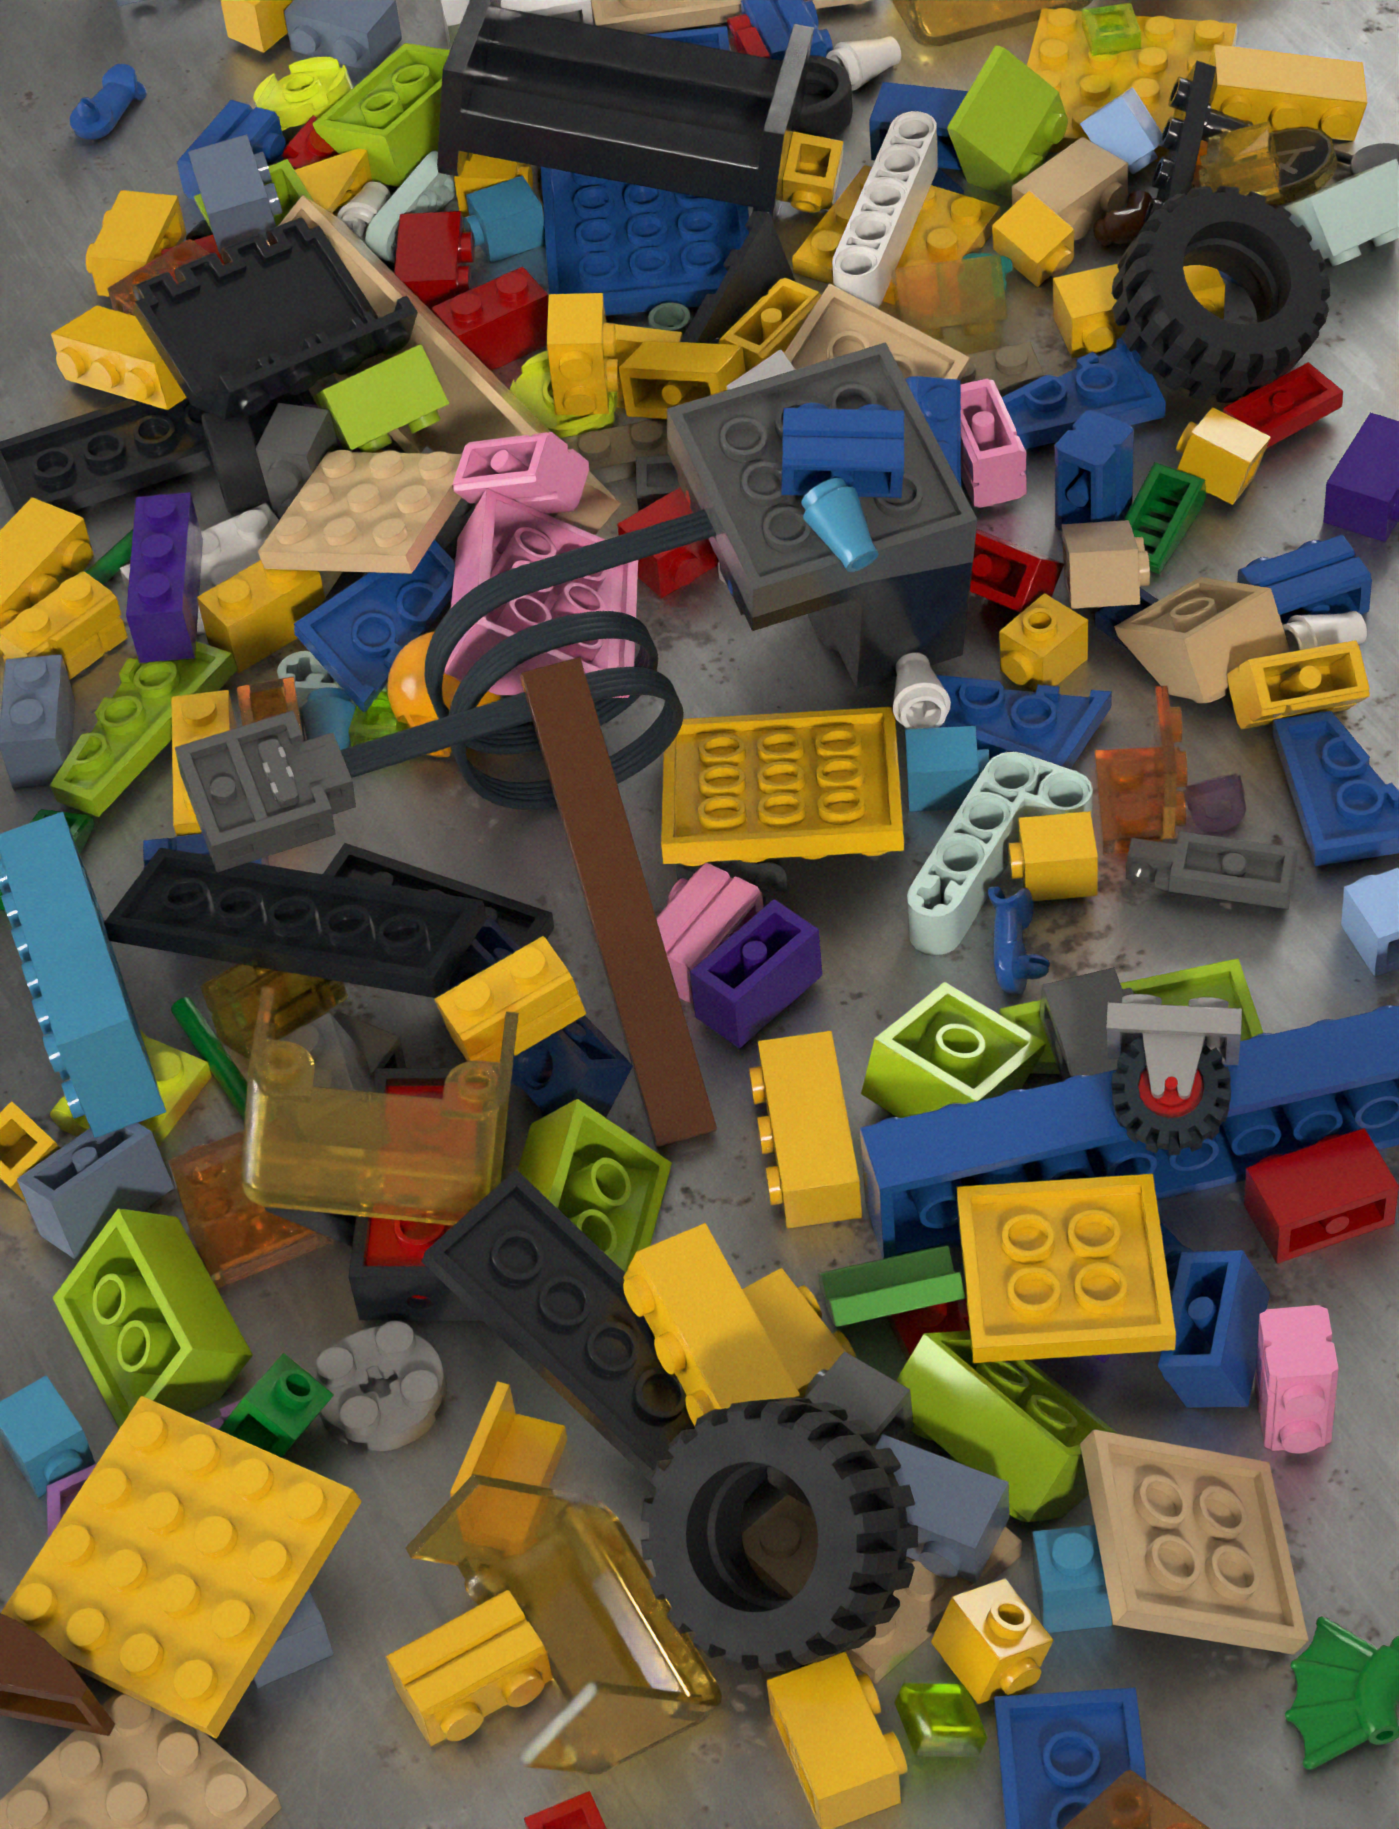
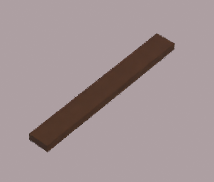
M578 657L521 672L520 679L631 1064L633 1065L632 1068L655 1148L716 1132L717 1126L581 658Z

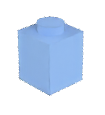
M1133 87L1092 113L1080 123L1090 141L1127 162L1131 174L1138 172L1158 158L1154 149L1160 145L1162 132Z
M1399 868L1379 875H1368L1360 878L1353 884L1344 886L1341 926L1374 977L1399 969Z

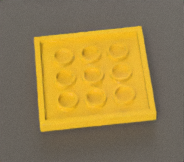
M1042 8L1027 66L1059 91L1068 118L1067 129L1062 140L1058 144H1053L1049 152L1060 153L1081 137L1090 141L1080 123L1132 87L1163 133L1168 119L1174 116L1175 108L1169 107L1168 103L1178 77L1186 79L1197 60L1208 64L1214 44L1235 47L1237 24L1223 23L1216 20L1198 21L1173 19L1166 16L1148 17L1123 15L1117 12L1098 13L1073 11L1068 8ZM1201 140L1196 165L1209 166L1214 143ZM1160 145L1157 146L1154 152L1158 158L1154 161L1159 162L1162 157H1165L1167 148Z
M893 707L683 719L679 733L671 745L664 751L661 833L663 864L681 863L686 866H699L707 862L732 860L757 863L768 858L802 857L805 859H820L827 855L856 853L866 856H879L891 851H904L896 721Z
M140 1396L6 1603L1 1614L15 1619L44 1638L75 1670L217 1739L362 1501L355 1491L349 1487L153 1400Z

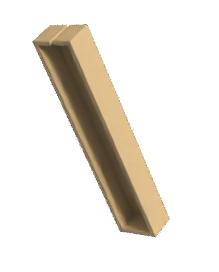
M304 195L300 197L279 225L301 217L309 229L320 226L379 317L394 312L397 300L404 296L409 298L418 312L410 341L401 350L391 355L380 353L368 358L347 374H332L341 382L422 344L449 404L437 410L441 420L412 434L408 424L388 433L406 453H422L427 446L434 452L443 451L448 454H462L465 445L469 442L529 435L531 437L533 434L550 432L341 219ZM589 471L578 508H575L574 511L550 513L547 515L596 535L621 503Z

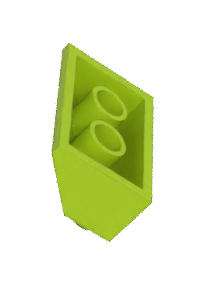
M404 43L313 123L316 133L338 154L357 148L367 150L372 181L400 187L430 152H438L442 75L450 50Z
M576 1099L530 1125L518 1171L626 1273L635 1253L651 1245L672 1162L579 1099Z
M118 1208L53 1296V1300L119 1429L140 1396L184 1415L193 1413L218 1401L253 1356L184 1227L176 1216Z
M970 1331L924 1333L896 1379V1382L907 1387L911 1392L914 1426L911 1431L923 1438L934 1440L951 1455L949 1460L1009 1482V1515L1023 1522L1062 1518L1087 1497L1089 1490L1080 1443L1093 1429L1118 1434L1030 1360L973 1363Z

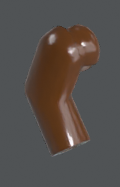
M1134 191L1128 197L1126 209L1110 211L1106 213L1105 218L1096 220L1093 226L1096 240L1104 246H1109L1114 242L1117 244L1132 243L1143 227L1146 211L1153 199L1152 196L1146 191Z

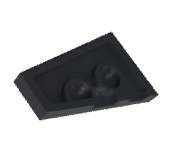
M752 212L745 225L749 231L747 238L740 250L732 249L723 264L728 271L716 293L705 296L680 342L719 344V339L763 296L767 295L768 291L780 279L787 278L796 282L769 212Z

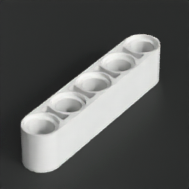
M910 111L902 113L892 121L833 256L834 286L877 309L883 301L938 169L937 123L929 114Z

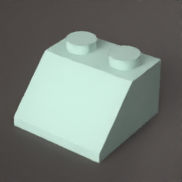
M1397 159L1391 160L1342 179L1282 207L1292 214L1289 219L1298 228L1303 225L1313 239L1309 244L1313 251L1319 249L1323 260L1329 258L1332 267L1361 255L1358 245L1372 239L1374 246L1378 247L1399 238V164Z

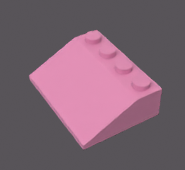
M486 489L457 540L451 608L472 589L498 574L604 541L605 539ZM638 560L521 596L494 609L476 622L460 639L449 657L444 673L455 677L461 682L471 667L494 646L519 631L548 620L591 611L622 612L636 618ZM597 639L560 647L518 665L500 678L488 691L496 695H517L523 693L524 689L520 679L521 672L578 657L581 658L585 673L617 667H634L635 642L624 639ZM630 695L613 698H628Z

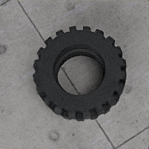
M1203 186L1191 189L1187 195L1177 194L1166 200L1160 209L1153 212L1127 248L1117 266L1119 272L1114 277L1112 295L1117 302L1112 308L1116 324L1118 326H1125L1126 330L1121 335L1124 343L1130 352L1136 349L1142 357L1138 363L1149 374L1153 370L1164 378L1162 384L1174 391H1177L1180 387L1189 390L1188 397L1207 401L1211 395H1216L1217 402L1230 403L1237 401L1241 396L1245 397L1257 389L1274 382L1293 369L1318 338L1319 330L1326 323L1329 312L1326 300L1331 295L1328 276H1321V272L1326 267L1319 249L1313 251L1309 244L1313 239L1303 225L1298 228L1289 219L1292 215L1281 205L1276 209L1265 203L1267 197L1252 191L1247 196L1239 194V188L1219 186L1215 193L1212 192L1211 187ZM1190 265L1212 267L1236 280L1247 292L1254 305L1257 323H1232L1215 316L1205 309L1190 291L1183 267Z
M795 1397L733 1403L729 1408L714 1409L697 1418L696 1429L682 1430L669 1444L668 1451L674 1458L657 1462L650 1477V1484L657 1487L654 1497L644 1498L641 1521L649 1522V1539L641 1540L643 1561L652 1559L656 1577L649 1579V1583L656 1600L667 1599L672 1607L666 1614L668 1620L680 1634L695 1632L696 1636L692 1641L694 1647L708 1657L715 1658L725 1655L724 1660L728 1666L746 1671L762 1668L765 1672H774L806 1666L823 1661L847 1650L860 1648L875 1637V1625L889 1622L900 1607V1600L893 1593L895 1590L909 1588L915 1569L913 1564L905 1562L907 1549L918 1547V1526L908 1525L906 1507L914 1506L915 1501L910 1484L899 1486L894 1472L901 1468V1464L891 1448L876 1449L873 1443L878 1438L877 1432L862 1419L847 1421L848 1414L844 1408L829 1402L812 1403L810 1398ZM768 1467H774L782 1471L800 1487L812 1507L817 1524L818 1550L815 1565L804 1587L792 1599L776 1593L758 1577L750 1565L742 1542L741 1517L745 1499L753 1483Z

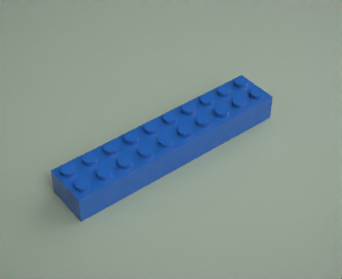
M1386 1005L1368 1013L1337 1020L1324 1019L1310 1026L1275 1034L1262 1033L1249 1040L1240 1041L1238 1065H1224V1067L1228 1066L1231 1076V1101L1226 1121L1221 1123L1219 1133L1212 1140L1208 1137L1202 1142V1148L1191 1152L1190 1147L1180 1149V1155H1169V1150L1158 1148L1157 1153L1146 1150L1145 1143L1138 1141L1135 1144L1127 1136L1125 1127H1120L1115 1117L1114 1106L1112 1105L1111 1082L1113 1072H1116V1070L1090 1076L1077 1075L1055 1084L1028 1090L1015 1089L1001 1096L966 1104H949L936 1111L905 1118H887L877 1124L861 1127L865 1204L882 1258L942 1245L949 1246V1249L961 1246L957 1207V1187L1153 1174L1158 1201L1245 1181L1246 1168L1256 1165L1265 1157L1274 1154L1285 1155L1315 1145L1318 1141L1329 1135H1345L1365 1128L1377 1150L1399 1145V1006Z

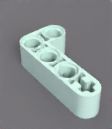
M1005 752L993 757L985 766L909 888L907 894L910 942L915 949L924 954L942 955L954 950L961 943L988 899V889L995 887L1009 864L1008 843L1019 842L1018 818L1091 811L1093 822V789L1088 778L1077 771L1023 753Z

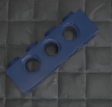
M486 919L437 997L521 948L493 919ZM585 1015L500 1065L506 1071L507 1078L513 1084L522 1088L539 1106L543 1117L579 1099L605 1118L608 1116L633 1067L629 1060Z

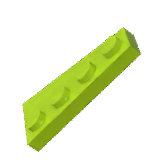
M196 641L195 658L139 663L138 656L137 658H128L118 673L121 684L112 698L104 697L94 712L98 721L90 733L80 735L51 782L50 788L56 801L100 817L172 740L171 697L218 691L238 670L232 653Z

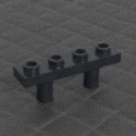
M1197 60L1187 78L1178 77L1173 86L1168 106L1175 108L1174 116L1168 119L1160 141V146L1167 148L1166 155L1158 162L1152 179V187L1158 189L1157 198L1151 200L1145 214L1143 226L1153 212L1160 209L1166 200L1177 194L1187 195L1191 189L1195 188V184L1192 182L1201 140L1232 149L1239 154L1243 152L1249 141L1253 127L1251 121H1244L1211 108L1209 99L1216 69L1215 66Z

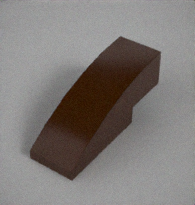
M0 1613V1715L110 1736L115 1726L114 1721L71 1664L44 1638L15 1619Z

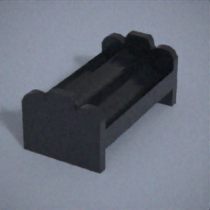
M470 0L443 68L437 159L438 173L459 177L463 171L465 161H470L472 155L477 154L753 207V211L769 212L775 225L783 203V176L793 132H799L814 27L793 25L785 57L781 61L501 8V0Z

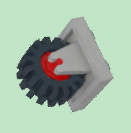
M1144 994L1126 995L1122 997V1003L1108 1002L1106 1028L1108 1059H1118L1116 1072H1113L1111 1082L1112 1105L1114 1106L1115 1117L1120 1127H1125L1127 1136L1135 1144L1141 1141L1146 1144V1150L1157 1153L1158 1148L1169 1150V1155H1180V1149L1190 1147L1191 1152L1202 1148V1142L1209 1137L1212 1140L1219 1133L1221 1123L1227 1119L1231 1101V1076L1228 1066L1224 1067V1065H1238L1242 1009L1228 1008L1226 1000L1210 997L1190 999L1188 1006L1162 1005L1161 998Z

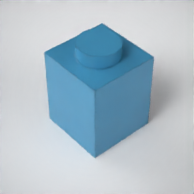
M523 175L466 195L469 216L463 218L465 231L473 233L474 246L480 245L490 263L546 245L542 204Z
M976 726L905 729L909 812L958 810L989 762V749L977 750Z
M47 1375L0 1401L1 1442L38 1498L47 1493V1485L96 1464L82 1427Z
M1095 1524L1034 1531L1033 1575L1041 1623L1048 1633L1112 1626V1615Z

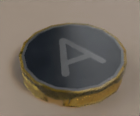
M1293 127L1268 133L1252 142L1239 154L1234 165V173L1237 185L1243 195L1247 196L1252 191L1267 197L1265 203L1268 205H1281L1295 201V194L1306 189L1309 195L1320 190L1333 177L1338 161L1332 138L1325 132L1310 127Z

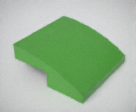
M946 1245L818 1273L824 1300L832 1322L836 1327L966 1298L961 1274L954 1271L949 1246Z

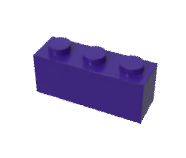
M191 492L136 497L126 618L139 663L195 658L199 606L197 596H199L203 538Z

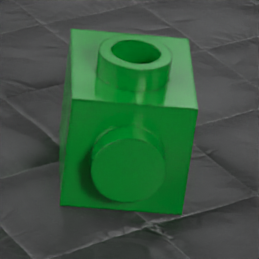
M283 1353L243 1397L218 1430L282 1458L315 1420L334 1394Z

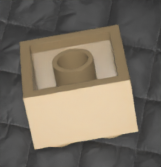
M1199 577L1114 626L1119 639L1169 695L1192 699L1196 703H1209L1225 696L1229 687L1227 673L1239 667L1245 661L1290 651L1271 588Z

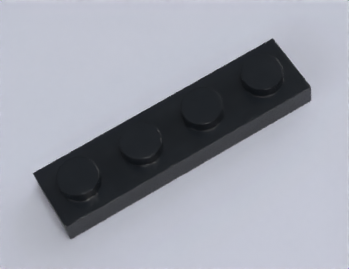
M347 843L343 844L323 873L325 875L483 900L486 919H493L520 948L542 936L548 939L554 929L552 912Z

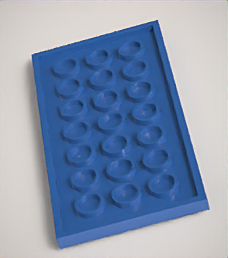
M727 26L645 34L730 51ZM541 167L549 294L603 293L605 316L647 312L664 303H678L686 308L700 306L707 294L716 293L728 272L723 266L732 249L740 250L749 234L748 229L745 227L749 219L748 206Z

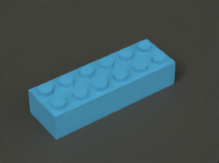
M60 812L1 833L0 889L3 894L1 899L13 928L11 933L16 948L23 962L21 967L33 997L31 1001L36 1017L44 1034L42 1037L54 1072H59L62 1080L66 1081L61 1083L73 1118L85 1115L94 1138H97L136 1122L166 1113L112 943L107 936L98 900L64 813Z

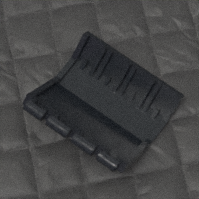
M301 217L267 230L266 235L270 246L261 234H257L221 249V257L225 265L222 264L215 253H211L175 268V276L179 284L175 282L169 272H165L133 285V292L137 300L135 301L133 314L190 404L207 413L216 414L222 420L229 419L240 413L243 415L254 414L275 398L287 393L297 395L305 392L319 379L333 373L338 375L347 374L356 369L364 360L380 353L391 355L398 352L410 341L418 314L417 310L409 298L404 296L397 300L394 312L379 317L320 226L309 229Z

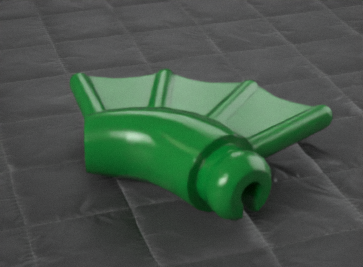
M1324 1616L1317 1618V1628L1312 1643L1297 1659L1291 1662L1290 1667L1295 1672L1298 1687L1293 1705L1285 1713L1286 1720L1293 1722L1304 1739L1305 1758L1302 1764L1306 1769H1315L1367 1740L1372 1744L1382 1745L1393 1742L1399 1737V1721L1396 1714L1397 1705L1399 1704V1636L1392 1640L1390 1646L1382 1645L1378 1649Z

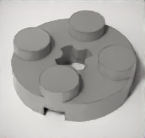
M391 1321L381 1327L355 1332L339 1341L333 1347L322 1351L316 1360V1380L334 1394L332 1399L319 1413L320 1418L330 1434L348 1444L346 1439L348 1438L354 1442L366 1443L367 1449L372 1451H388L406 1446L429 1431L436 1421L435 1412L441 1405L442 1399L445 1402L447 1384L439 1355L429 1342L415 1335L413 1329L404 1322ZM389 1379L393 1381L389 1384L391 1393L385 1397L379 1398L375 1391L364 1394V1390L370 1386V1383L376 1380Z

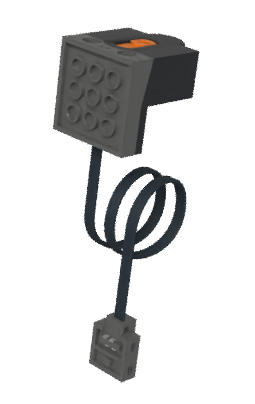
M885 342L667 408V452L678 473L679 485L693 513L513 568L488 579L464 595L446 613L437 626L426 654L424 668L425 683L438 720L340 750L333 732L304 741L303 734L292 710L175 747L180 775L216 872L336 835L333 814L356 808L352 778L451 747L460 772L467 784L484 799L499 806L512 809L532 810L556 807L557 804L549 779L536 782H508L492 778L471 764L466 756V746L476 751L497 755L522 754L541 750L534 724L518 726L532 721L524 692L479 707L477 705L500 678L518 665L545 652L579 642L597 639H624L640 645L639 653L634 661V667H617L585 673L600 726L626 710L641 695L654 696L665 700L663 709L654 723L632 743L609 756L617 784L640 772L656 760L674 741L681 729L684 712L671 681L662 673L657 672L659 659L657 649L646 626L637 618L622 612L591 611L555 618L519 631L494 646L471 667L458 686L450 710L444 704L442 696L445 667L452 651L464 634L482 617L511 600L707 538L720 562V572L741 615H745L751 630L755 631L808 614L811 624L822 643L833 651H839L856 689L897 677L896 664L902 656L908 653L925 655L930 662V666L962 656L978 519L887 343ZM806 403H820L829 409H859L864 405L878 404L886 407L888 410L904 411L902 498L859 497L872 542L879 553L878 557L870 565L861 570L847 572L841 560L803 520L805 509L801 502L804 496L781 495L784 408H798ZM630 695L628 698H613Z

